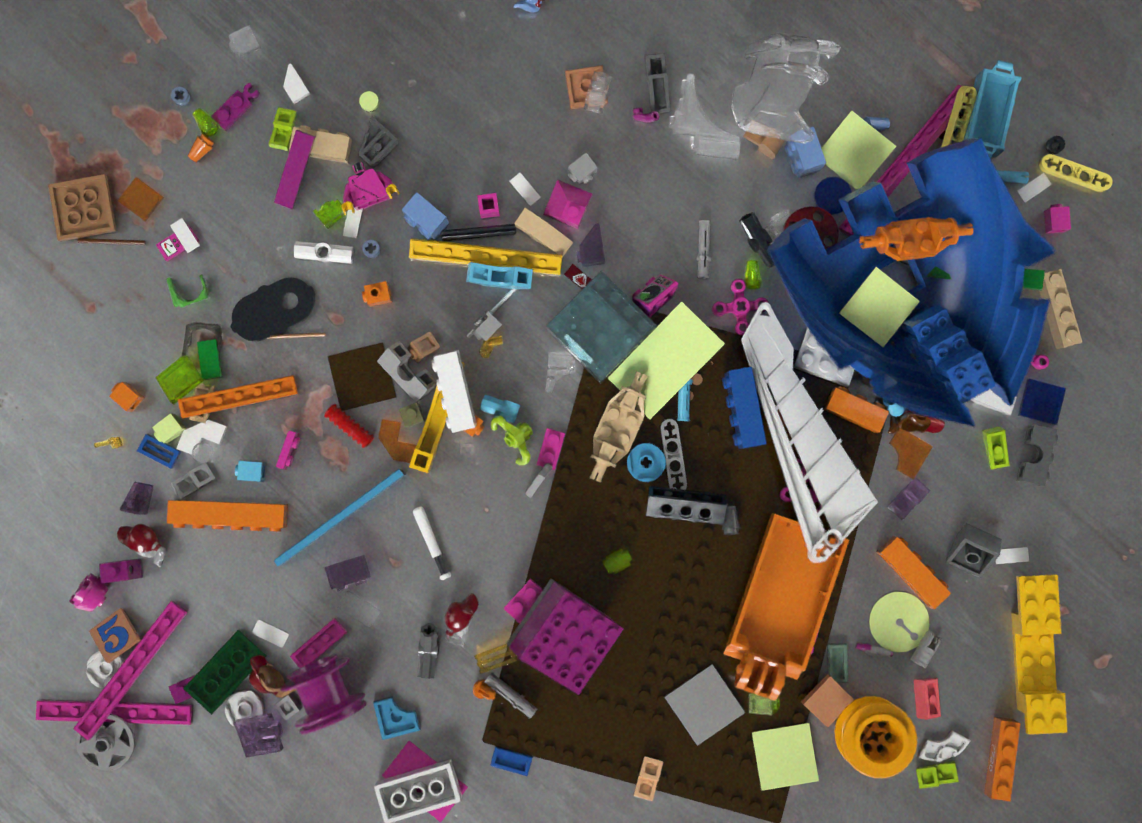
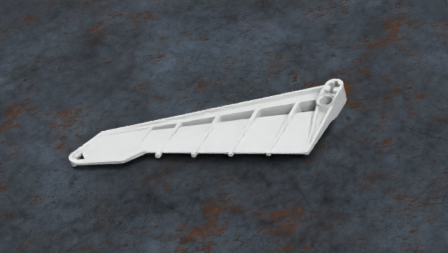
M764 302L758 307L741 341L749 366L753 370L757 392L807 546L808 558L813 563H820L828 559L878 501L859 474V469H856L841 446V439L836 438L821 413L824 410L822 408L818 410L802 385L806 380L803 378L800 381L793 371L794 348L770 304ZM763 310H766L769 316L760 314ZM768 386H769V388H770V390H771V392H772V395H773V397H774V399H775V402H776V404H777L776 407H775V404H774V402H773V399H772V396H771V394H770V391H769V389H768ZM778 409L792 438L790 442L777 412ZM793 443L806 470L804 477L791 447ZM808 477L822 507L818 512L805 482ZM823 512L831 527L826 532L819 518ZM829 534L835 537L836 541L834 544L828 542L827 537ZM825 547L826 549L821 551L820 557H816V551Z

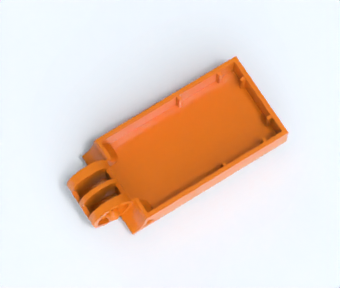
M771 513L723 653L741 660L740 664L736 667L737 673L734 684L736 688L775 701L785 685V676L797 680L799 675L805 671L849 543L848 539L845 538L827 560L813 563L808 558V550L799 522ZM832 534L828 535V542L834 544L836 541L835 537ZM822 547L817 550L816 557H820L821 551L826 548Z

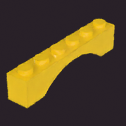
M437 386L425 425L409 465L410 468L425 473H430L446 425V417H448L447 410L443 409L441 398H443L442 390L439 391Z

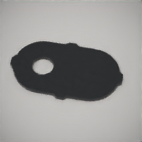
M283 278L268 286L263 285L256 292L238 301L232 312L230 327L234 333L253 342L263 341L276 334H283L287 332L288 328L301 323L310 315L314 306L315 291L312 286H308L297 278ZM293 293L298 297V304L293 309H286L282 304V299L286 294Z

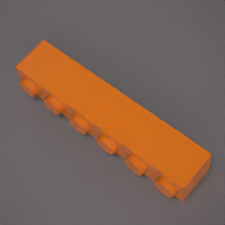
M168 500L167 524H173L174 528H185V524H190L192 528L203 529L204 525H212V529H223L224 526H231V530H243V527H250L251 531H262V527H267L269 531L280 532L281 528L287 527L288 504Z

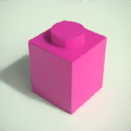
M496 193L477 195L481 219L500 216Z
M1053 204L1044 211L1045 233H1064L1071 229L1069 206L1062 207V204Z

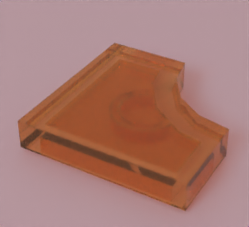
M900 427L889 442L898 455L896 470L914 480L933 446L902 430Z

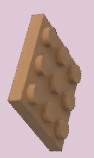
M97 175L48 185L58 241H67L117 231L107 175Z

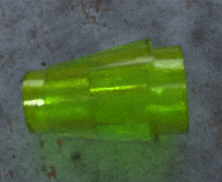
M198 108L193 112L192 115L201 133L211 137L218 132V123L205 111Z
M757 260L747 261L744 276L746 289L754 290L761 287L762 278Z

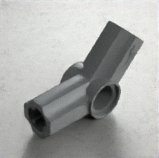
M426 623V625L421 626L418 647L419 663L417 677L426 679L434 678L436 658H438L440 645L438 628L432 623Z

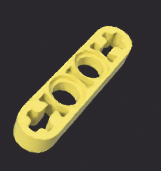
M962 86L958 90L941 147L953 144L951 141L958 143L964 140L977 97V91L974 87ZM961 109H963V110H964V115H963V117L960 119V118H959V112H960ZM957 128L958 134L954 138L953 131Z
M1048 154L1039 161V168L1044 173L1097 192H1104L1112 186L1113 181L1110 175L1059 156ZM1047 160H1051L1050 164H1052V166H1050L1049 168L1047 167V163H1045ZM1063 165H1068L1071 168L1070 175L1062 172ZM1082 171L1088 173V181L1081 180L1080 173ZM1104 179L1106 185L1101 187V183L1098 181Z

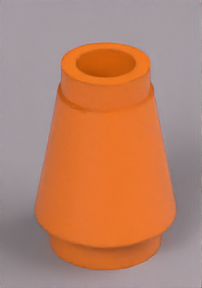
M202 133L200 136H197L187 156L197 163L198 160L213 149L214 141Z

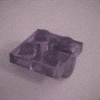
M272 713L237 719L234 722L246 758L281 752L284 747L281 741L282 725L279 721H274Z

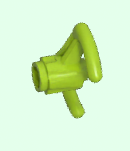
M503 416L492 418L491 429L493 431L497 430L499 424L506 431L504 438L506 444L509 447H518L522 458H517L516 464L527 465L531 455L526 449V441L533 434L531 427L526 422L513 426Z

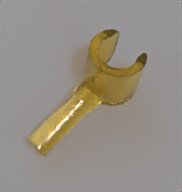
M111 437L106 441L94 443V447L110 445L112 449H116L123 444L119 437Z

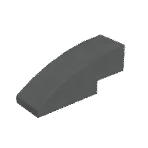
M665 53L644 55L651 112H671Z

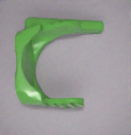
M202 274L200 279L203 290L199 297L194 300H186L180 297L176 292L172 279L170 277L166 279L174 307L180 306L181 308L209 297L206 281Z

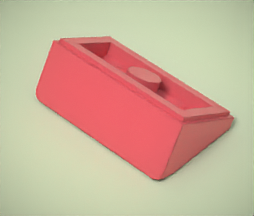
M938 678L915 679L914 692L917 718L928 720L941 717Z

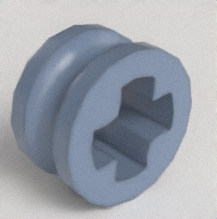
M179 86L172 90L171 98L176 104L183 106L190 101V94L184 87ZM177 94H183L184 99L181 100Z
M367 240L363 244L362 250L367 257L375 258L380 253V246L374 240ZM370 244H373V246L376 247V249L373 250L372 254H370L369 251H366V249L370 247Z

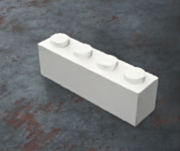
M459 350L434 356L432 367L434 372L438 373L439 379L436 382L438 390H442L443 398H441L443 409L447 410L446 424L448 429L451 428L453 433L475 428L477 423Z

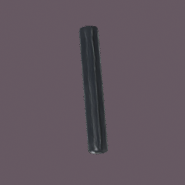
M515 224L442 230L441 239L442 241L515 235L516 226Z

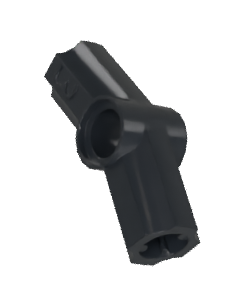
M751 212L744 215L739 222L748 237L747 242L755 253H758L768 269L772 268L775 265L767 250L772 245L770 235L762 228L755 213Z

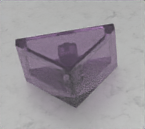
M135 481L122 503L120 511L137 515L148 514L153 485Z

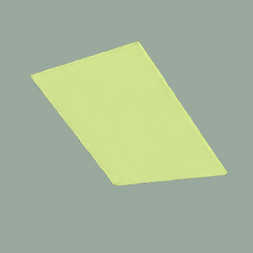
M851 111L821 149L826 160L825 165L857 190L867 183L895 149L896 145Z
M875 267L839 314L884 347L920 301Z
M809 723L752 732L762 791L819 781Z

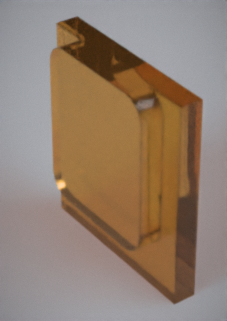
M135 177L118 199V202L146 222L164 197Z

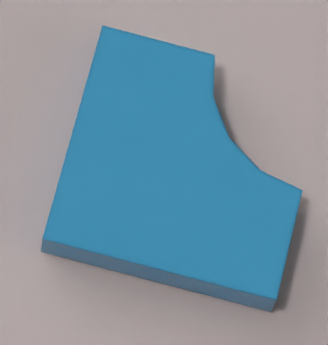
M393 697L373 702L382 740L421 730L416 711H407L400 708L395 703Z

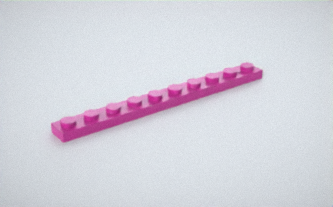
M961 85L956 86L877 181L882 184L887 198L910 172L907 162L926 153L946 129L957 92L962 87ZM846 218L839 226V229L842 233L851 236L854 233Z

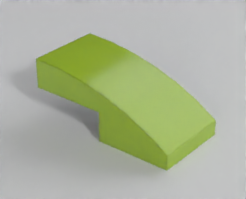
M278 107L273 121L274 128L269 140V147L288 151L297 111Z
M955 761L916 768L920 789L938 787L939 784L959 782Z

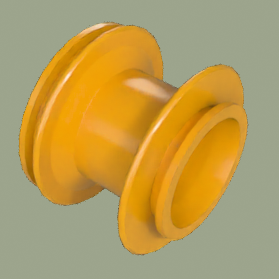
M876 696L857 698L844 708L836 720L834 732L837 748L841 755L857 771L873 778L894 776L902 772L910 764L916 753L917 732L911 718L902 709L884 698ZM885 721L884 726L880 727L878 725L879 722ZM872 731L876 732V733L874 734V736H875L874 738H871V737H870V736H872V733H871ZM891 733L890 739L886 740L885 734ZM868 743L869 748L864 750V744ZM878 745H883L881 751H877Z

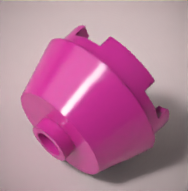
M90 573L79 584V588L75 592L76 595H72L69 602L75 605L74 608L92 612L106 600L107 597L105 595L108 587L105 583H101L99 575L95 576Z

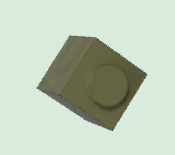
M417 402L399 409L406 428L426 422L421 407Z

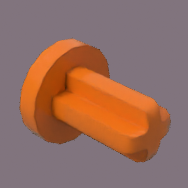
M485 679L478 680L473 686V694L477 698L495 699L496 691L485 683Z

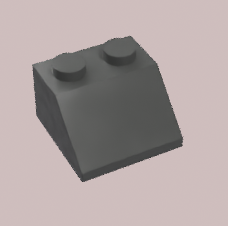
M966 523L957 534L946 562L981 578L1000 556L1002 539Z

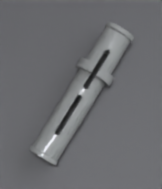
M708 220L699 221L698 256L696 257L698 262L697 278L699 279L710 278L711 221Z
M493 672L485 680L486 684L513 704L512 707L518 708L529 718L537 711L538 708L529 703L523 694L520 695Z

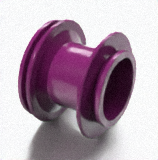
M337 654L327 656L303 666L287 676V679L291 681L284 684L280 691L296 688L306 711V715L295 723L296 727H302L299 730L300 734L312 733L331 726L357 713L367 705V702L362 700L365 697V693L349 695L339 672L340 668L350 662V658L336 660L338 658Z

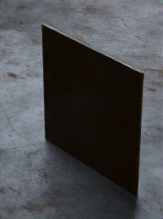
M383 342L327 356L341 411L396 398L392 377L377 362L385 352Z

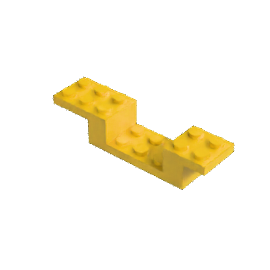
M1058 575L1016 576L1018 613H1011L1017 710L1025 713V730L1027 734L1067 733L1065 693L1057 690L1053 635L1061 634Z

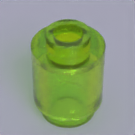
M621 548L608 555L602 562L609 574H616L631 566L630 561H632L628 550L623 551Z

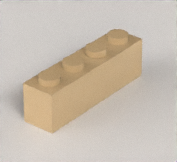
M1062 269L1045 273L1043 290H1039L1041 298L1050 299L1046 316L1056 350L1083 343Z

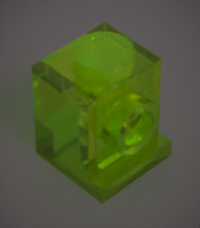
M338 199L325 202L319 211L313 210L327 229L345 216L342 211V204Z

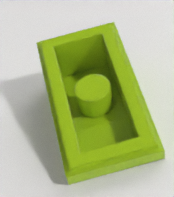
M999 426L982 430L990 469L1010 466L1005 429Z

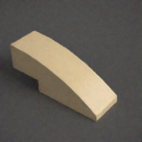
M524 208L514 223L518 229L531 236L533 240L553 253L562 255V258L573 244L565 235L527 208Z

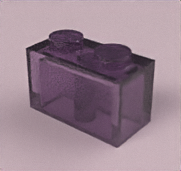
M365 555L324 567L331 590L336 588L337 592L347 589L348 584L354 582L356 586L367 583L366 579L371 577Z

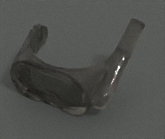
M193 322L186 325L182 356H187L188 348L192 344V333L197 329H207L213 332L218 341V349H222L223 339L220 324Z

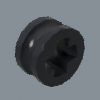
M1053 136L1046 142L1045 147L1048 153L1055 155L1064 150L1066 143L1061 136ZM1054 142L1059 143V146L1057 148L1052 147V144Z

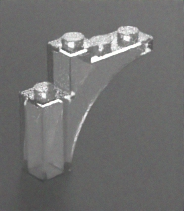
M687 74L686 80L682 79L681 91H684V98H680L679 110L682 111L675 110L674 116H670L669 127L672 128V134L694 136L691 137L689 149H693L692 155L737 160L740 154L741 137L721 130L710 121L703 112L696 96L695 75Z

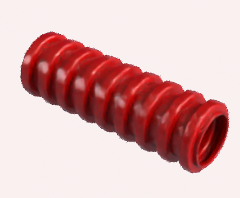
M336 404L331 405L325 412L324 417L329 418L330 422L333 421L335 426L338 425L340 430L343 429V433H348V437H353L352 440H356L358 445H362V448H366L374 439V435H370L368 430L365 431V427H360V423H355V419H350L351 416H347L346 412H342V409L340 407L337 408Z

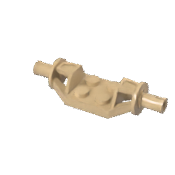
M636 371L630 387L622 386V390L608 402L593 436V454L591 457L596 459V465L590 478L595 479L597 473H599L596 479L598 482H601L607 466L616 467V463L630 451L644 419V399H646V396L642 395L641 389L648 376L643 374L640 381H638L641 375L638 371Z

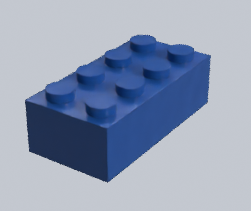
M752 367L726 372L722 382L724 389L728 391L726 404L728 408L731 407L732 412L729 419L731 427L735 428L736 433L733 434L734 445H738V449L766 444Z

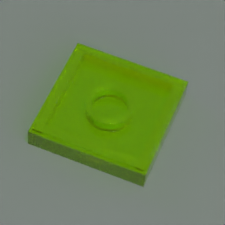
M186 354L155 377L168 400L173 405L178 402L177 399H182L204 381Z

